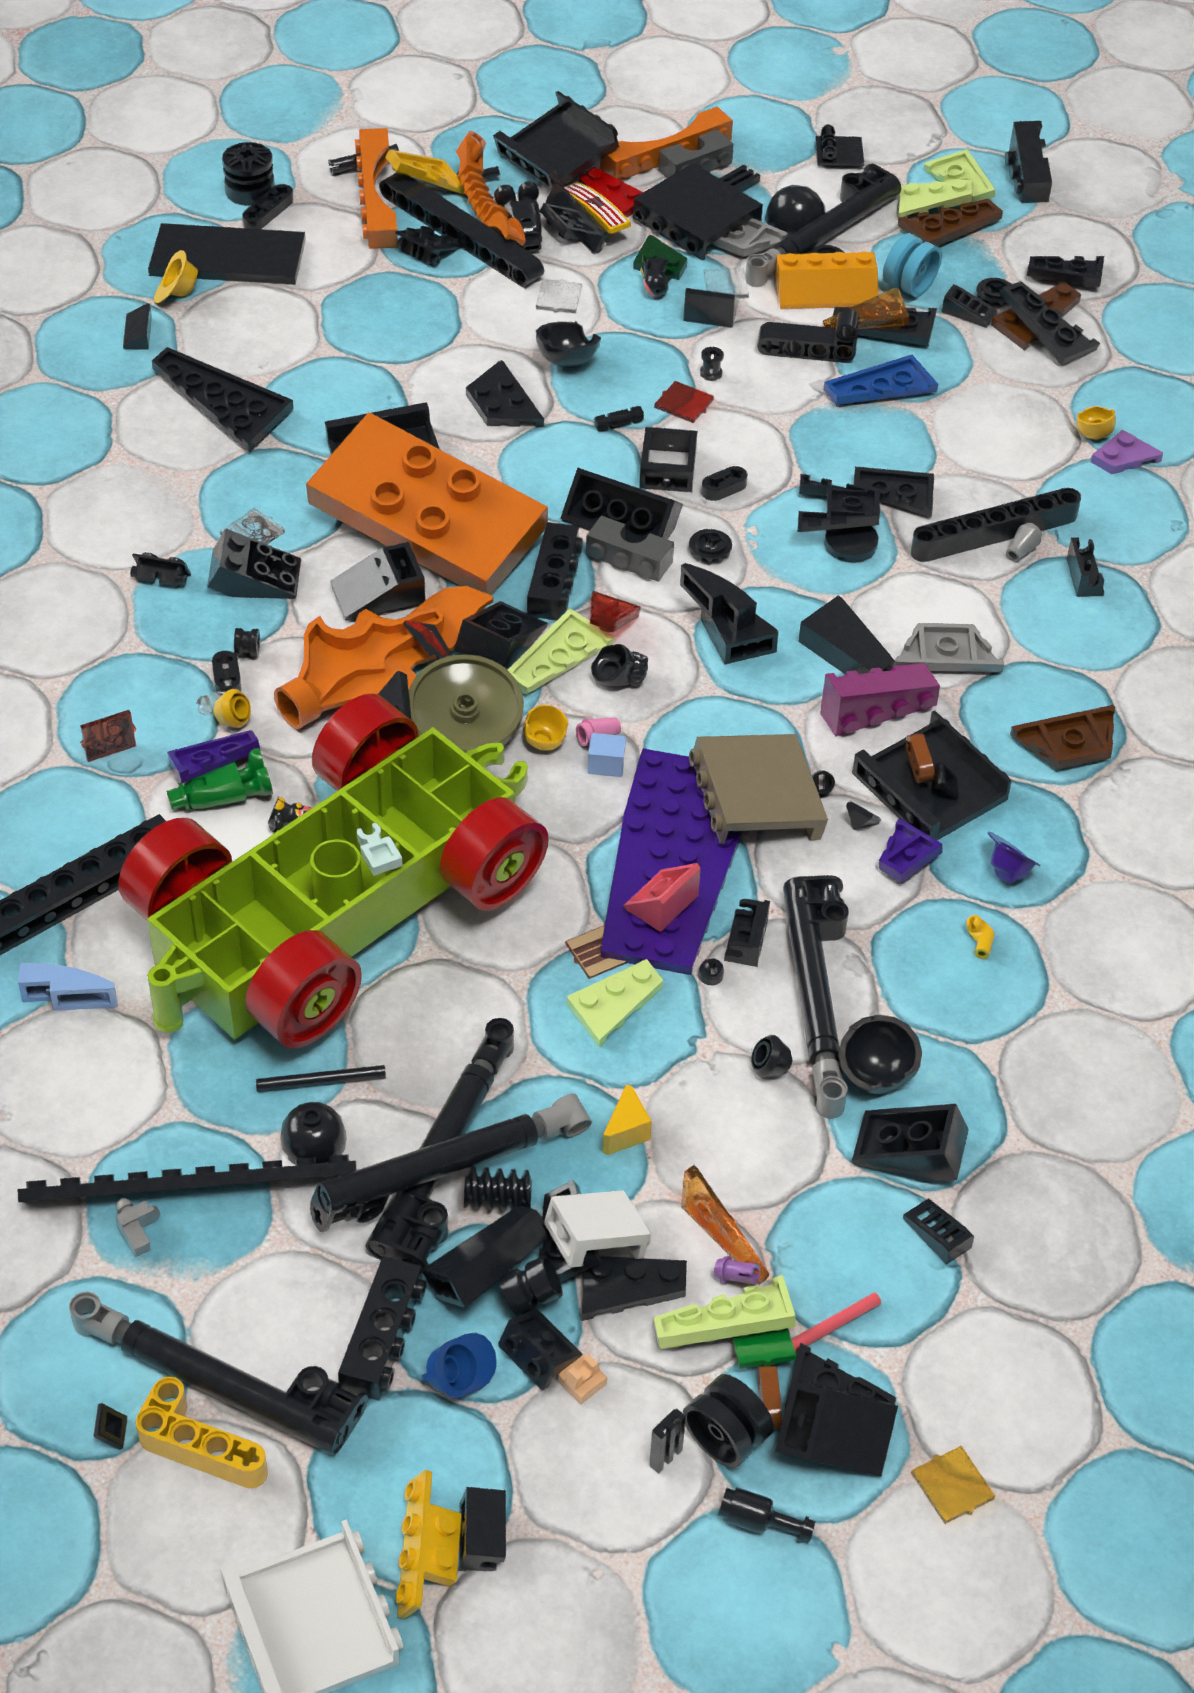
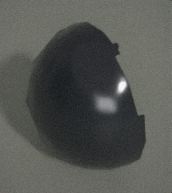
M790 185L778 190L771 198L766 210L765 221L768 225L787 232L789 236L826 213V207L821 197L811 188L801 185Z
M577 321L547 323L536 330V341L542 355L549 362L563 368H574L589 361L599 348L601 337L593 334L592 339L588 340L584 335L583 326L578 324Z
M878 1014L861 1018L849 1026V1030L841 1040L838 1056L843 1072L855 1087L869 1094H883L903 1086L917 1074L921 1064L922 1049L918 1036L908 1024L896 1017Z

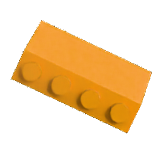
M874 252L788 253L777 255L775 284L780 309L878 307V267Z

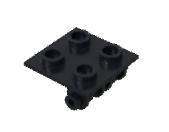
M830 124L822 127L821 136H815L817 165L828 167L833 165L864 166L862 137L835 136V128Z
M421 226L419 229L406 228V230L395 232V234L401 236L397 241L400 251L416 257L431 266L439 264L441 260L439 256L440 251L461 249L462 247L454 243L451 237L439 236L434 233V229L427 226Z

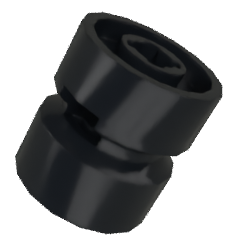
M541 1256L526 1263L524 1271L515 1268L499 1279L505 1301L516 1316L536 1309L538 1301L542 1304H547L563 1295L558 1274L546 1256Z

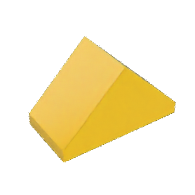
M626 1084L603 1134L604 1154L610 1155L651 1140L652 1121L634 1088Z

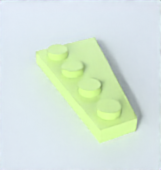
M784 1276L772 1278V1284L761 1288L757 1284L744 1287L743 1294L727 1298L725 1294L713 1297L712 1301L703 1307L692 1304L655 1316L654 1325L659 1348H677L682 1345L713 1342L718 1339L748 1336L755 1333L780 1331L796 1327V1316Z

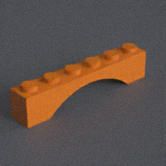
M717 106L698 113L695 120L688 127L672 136L645 142L619 141V147L600 160V168L607 174L623 180L658 167L659 151L680 144L687 150H698V136L715 130H719L729 140H732L733 120Z
M359 129V139H355L356 154H360V156H356L357 171H362V173H358L359 188L363 187V190H359L360 205L365 204V207H361V220L367 223L362 224L363 239H368L369 249L397 248L398 236L395 234L397 231L396 212L383 202L375 189L378 176L389 164V161L385 158L389 151L388 129Z

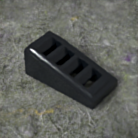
M954 284L945 294L942 312L986 328L998 311Z
M929 1198L903 1214V1219L946 1265L972 1248L974 1235ZM925 1211L930 1213L929 1216L922 1220L918 1218ZM933 1220H936L938 1222L932 1227H929L927 1225ZM944 1228L946 1231L939 1235L937 1231ZM952 1236L953 1240L948 1242L946 1239Z

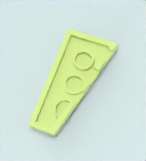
M569 608L508 671L515 677L522 693L527 695L596 655L602 647L613 645L615 637Z

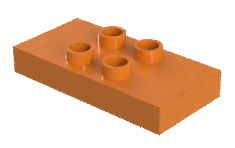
M370 412L367 413L306 483L308 504L386 546L409 542L419 564L459 586H469L489 595L496 591L544 532L548 522V506Z

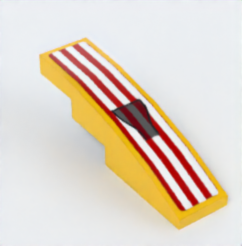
M579 182L564 187L607 233L613 234L631 227V222L608 199L592 188Z

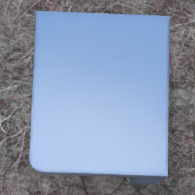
M592 733L588 753V774L622 777L626 737Z

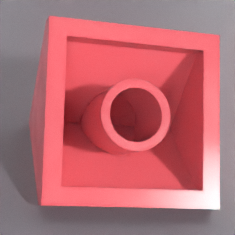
M698 863L660 870L623 906L628 912L661 932L698 897L700 866Z

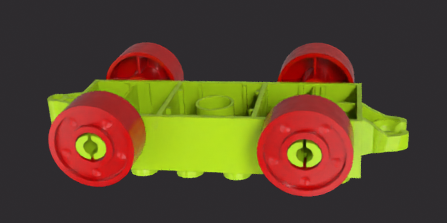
M364 694L348 701L330 717L319 733L313 748L312 767L315 773L337 792L234 861H232L229 850L193 819L175 818L152 829L135 845L126 858L120 872L118 886L123 900L148 922L155 966L149 970L147 977L153 1008V1023L156 1029L165 1033L179 1030L183 1026L184 1021L182 1006L192 1000L234 1040L258 1023L282 1045L288 1048H300L323 1037L344 1017L358 994L362 972L358 962L352 958L353 955L449 887L456 890L477 909L488 911L499 908L511 901L535 876L546 855L549 837L546 828L515 803V797L526 787L528 780L527 763L518 761L514 763L506 778L495 777L485 768L490 765H502L504 763L503 744L498 742L488 743L468 750L465 753L434 727L419 736L416 724L378 694ZM373 823H377L380 826L381 839L390 836L402 856L403 865L373 876L363 859L361 845L357 840V829L361 828L364 834L371 835L373 834Z

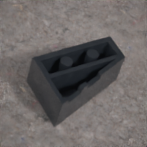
M1015 121L1013 123L1009 151L1005 153V164L1010 168L1009 175L1010 179L1014 180V192L1018 194L1021 203L1049 202L1052 178L1048 157L1043 158L1042 147L1046 146L1045 139H1040L1042 121Z

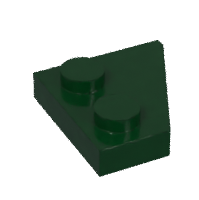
M649 235L633 262V269L641 271V266L646 259L665 258L669 261L666 266L665 275L672 279L680 280L687 267L688 258L653 235Z

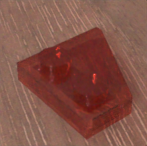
M593 591L590 601V624L598 626L604 632H615L638 618L641 606Z

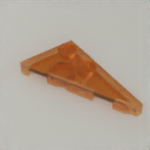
M894 287L849 308L856 311L859 315L858 329L909 325V314L898 287ZM837 314L823 320L822 327L835 328Z
M695 1165L685 1170L681 1208L734 1261L758 1263L760 1270H754L753 1273H760L757 1284L763 1283L769 1278L770 1273L736 1225L734 1218L727 1212Z

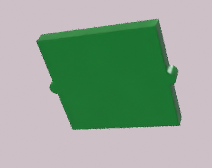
M788 1328L780 1331L731 1337L739 1368L761 1365L771 1366L775 1363L796 1360V1353Z

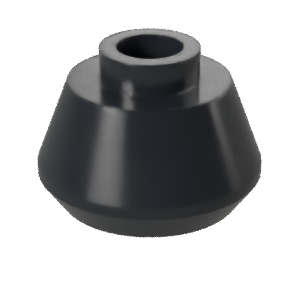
M768 1035L760 1039L755 1045L751 1056L752 1067L760 1077L781 1076L790 1069L793 1061L790 1048L776 1035Z

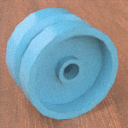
M910 233L902 235L892 246L883 268L884 282L897 289L902 288V291L915 298L920 297L929 289L938 274L942 260L941 249L929 242L923 243V240Z

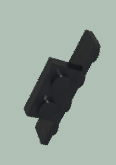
M554 183L546 203H543L539 210L540 213L546 218V222L559 231L558 235L566 240H571V238L582 240L592 252L598 253L608 235L607 231L560 183Z

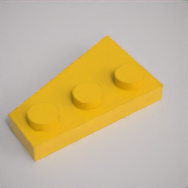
M389 149L385 158L397 173L406 174L464 194L465 189L460 185L461 180L457 178V174L445 160Z

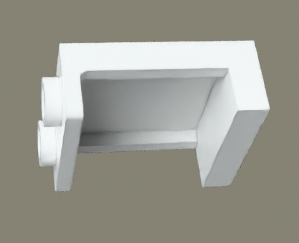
M624 1190L551 1197L544 1223L569 1267L582 1266L587 1250L628 1246L635 1259H643L647 1245H649L651 1240L650 1230L642 1221L635 1205L631 1203Z

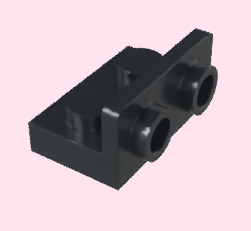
M537 1308L510 1319L498 1342V1346L541 1390L549 1387L556 1373L563 1371L583 1355Z

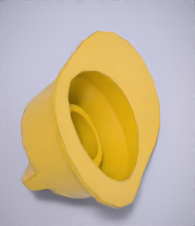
M184 251L176 252L168 263L164 277L154 295L155 303L163 302L169 295L179 297L188 295L193 290L198 270L187 261Z

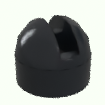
M819 770L812 775L819 794H827L833 790L835 779L831 773ZM823 774V789H819V775Z
M712 958L705 959L701 963L699 979L704 984L717 985L723 980L724 967L721 961ZM710 968L715 969L716 974H711Z

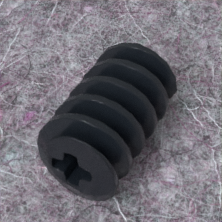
M471 1167L468 1175L465 1176L463 1208H467L470 1199L473 1200L475 1209H480L483 1200H486L489 1210H493L497 1201L500 1202L502 1210H507L510 1201L513 1202L514 1208L522 1206L523 1202H526L527 1207L531 1208L532 1179L529 1170L525 1169L521 1179H518L515 1169H511L508 1177L505 1178L502 1168H498L495 1176L491 1177L489 1167H484L481 1176H478L475 1167Z

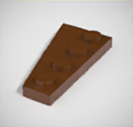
M989 199L961 204L960 209L942 208L939 209L937 214L928 215L927 212L917 214V218L909 220L907 216L900 217L898 219V226L906 233L919 237L923 240V243L929 242L939 246L1002 219L1003 210Z
M1066 282L1038 294L1046 300L1045 305L1048 308L1057 309L1064 316L1081 299V293ZM1011 308L992 317L991 326L1024 351L1030 347V343L1033 340H1038Z

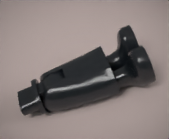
M530 181L522 183L518 188V201H516L513 187L501 185L495 190L494 198L498 205L509 211L510 214L507 219L516 218L521 223L526 241L523 246L517 242L518 246L528 252L540 250L542 247V225L539 205L536 202L539 197L538 186Z

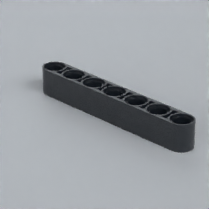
M1062 488L919 526L913 533L910 554L912 558L919 562H928L1013 539L1018 527L1025 523H1033L1041 531L1070 524L1077 519L1081 494L1073 488Z

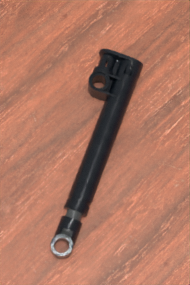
M494 1018L486 1024L485 1036L471 1060L472 1064H468L464 1068L419 1149L466 1133L494 1082L493 1075L497 1074L504 1059L510 1057L513 1053L514 1027L509 1020ZM440 1178L393 1194L366 1242V1249L372 1256L379 1260L384 1256L420 1265L422 1269L429 1265L427 1258L431 1251L437 1249L438 1245L447 1239L449 1233L447 1209L441 1203L429 1199Z

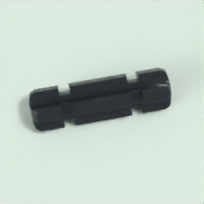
M634 406L629 411L628 409L607 413V416L605 414L599 415L594 418V425L597 431L607 430L609 426L610 428L631 424L632 420L633 423L639 422L644 419V412L641 406Z

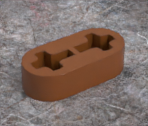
M922 733L907 735L906 750L916 782H932L934 780V765L924 735Z
M758 1367L757 1383L759 1398L771 1414L774 1423L773 1430H780L782 1425V1406L777 1367Z

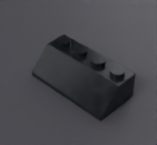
M577 467L560 519L591 529L598 519L604 516L625 524V541L642 542L650 533L668 540L675 530L683 503Z

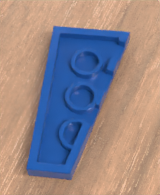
M908 355L825 381L823 390L836 405L933 393L937 392L938 383L913 355Z

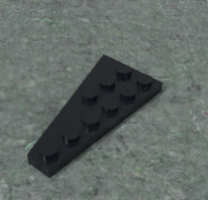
M166 347L152 360V368L247 451H250L294 408L293 400L169 347Z

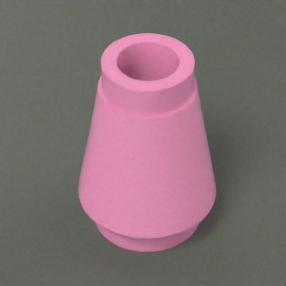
M616 717L584 719L576 726V735L579 743L582 746L589 747L592 733L616 735L621 732V725Z

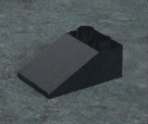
M499 601L462 620L454 650L463 655H475L493 660L508 670L533 645L547 628L548 623Z
M957 1104L865 1110L852 1161L854 1165L925 1182L957 1180L969 1129Z

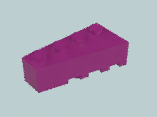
M925 663L893 666L890 671L873 668L869 673L858 674L856 670L846 671L845 676L838 677L835 673H827L824 679L820 714L836 737L937 706L940 684Z

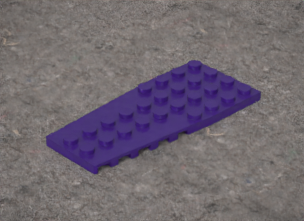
M642 748L624 811L601 946L602 959H616L634 965L647 959L655 969L691 975L693 972L694 962L700 953L704 935L708 931L712 913L716 909L721 889L724 887L726 875L732 865L742 831H728L725 843L720 844L717 833L712 830L711 816L709 810H706L704 807V795L702 789L697 786V774L694 766L690 765L689 756ZM698 863L700 866L698 897L661 932L628 912L623 906L660 870Z

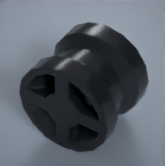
M236 628L234 633V654L242 656L244 653H249L251 656L258 657L260 651V630L244 631L243 628Z

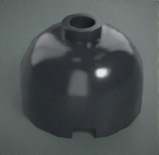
M307 1102L292 1109L282 1123L280 1136L282 1150H284L288 1160L296 1165L295 1159L315 1157L316 1164L329 1162V1156L342 1155L347 1139L341 1116L332 1107L321 1102Z

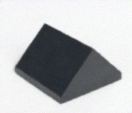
M686 288L683 321L733 328L739 301L735 294Z

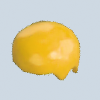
M1093 406L1077 414L1078 430L1089 439L1098 440L1106 438L1112 433L1116 425L1114 409L1109 410L1105 407Z
M538 705L528 712L523 728L524 737L532 747L539 750L552 751L562 745L567 734L568 719L562 710L552 705Z

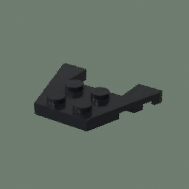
M800 474L799 494L827 496V512L799 511L797 532L879 525L880 490L848 483L846 488L832 485V480L822 478L821 482L810 480V475Z

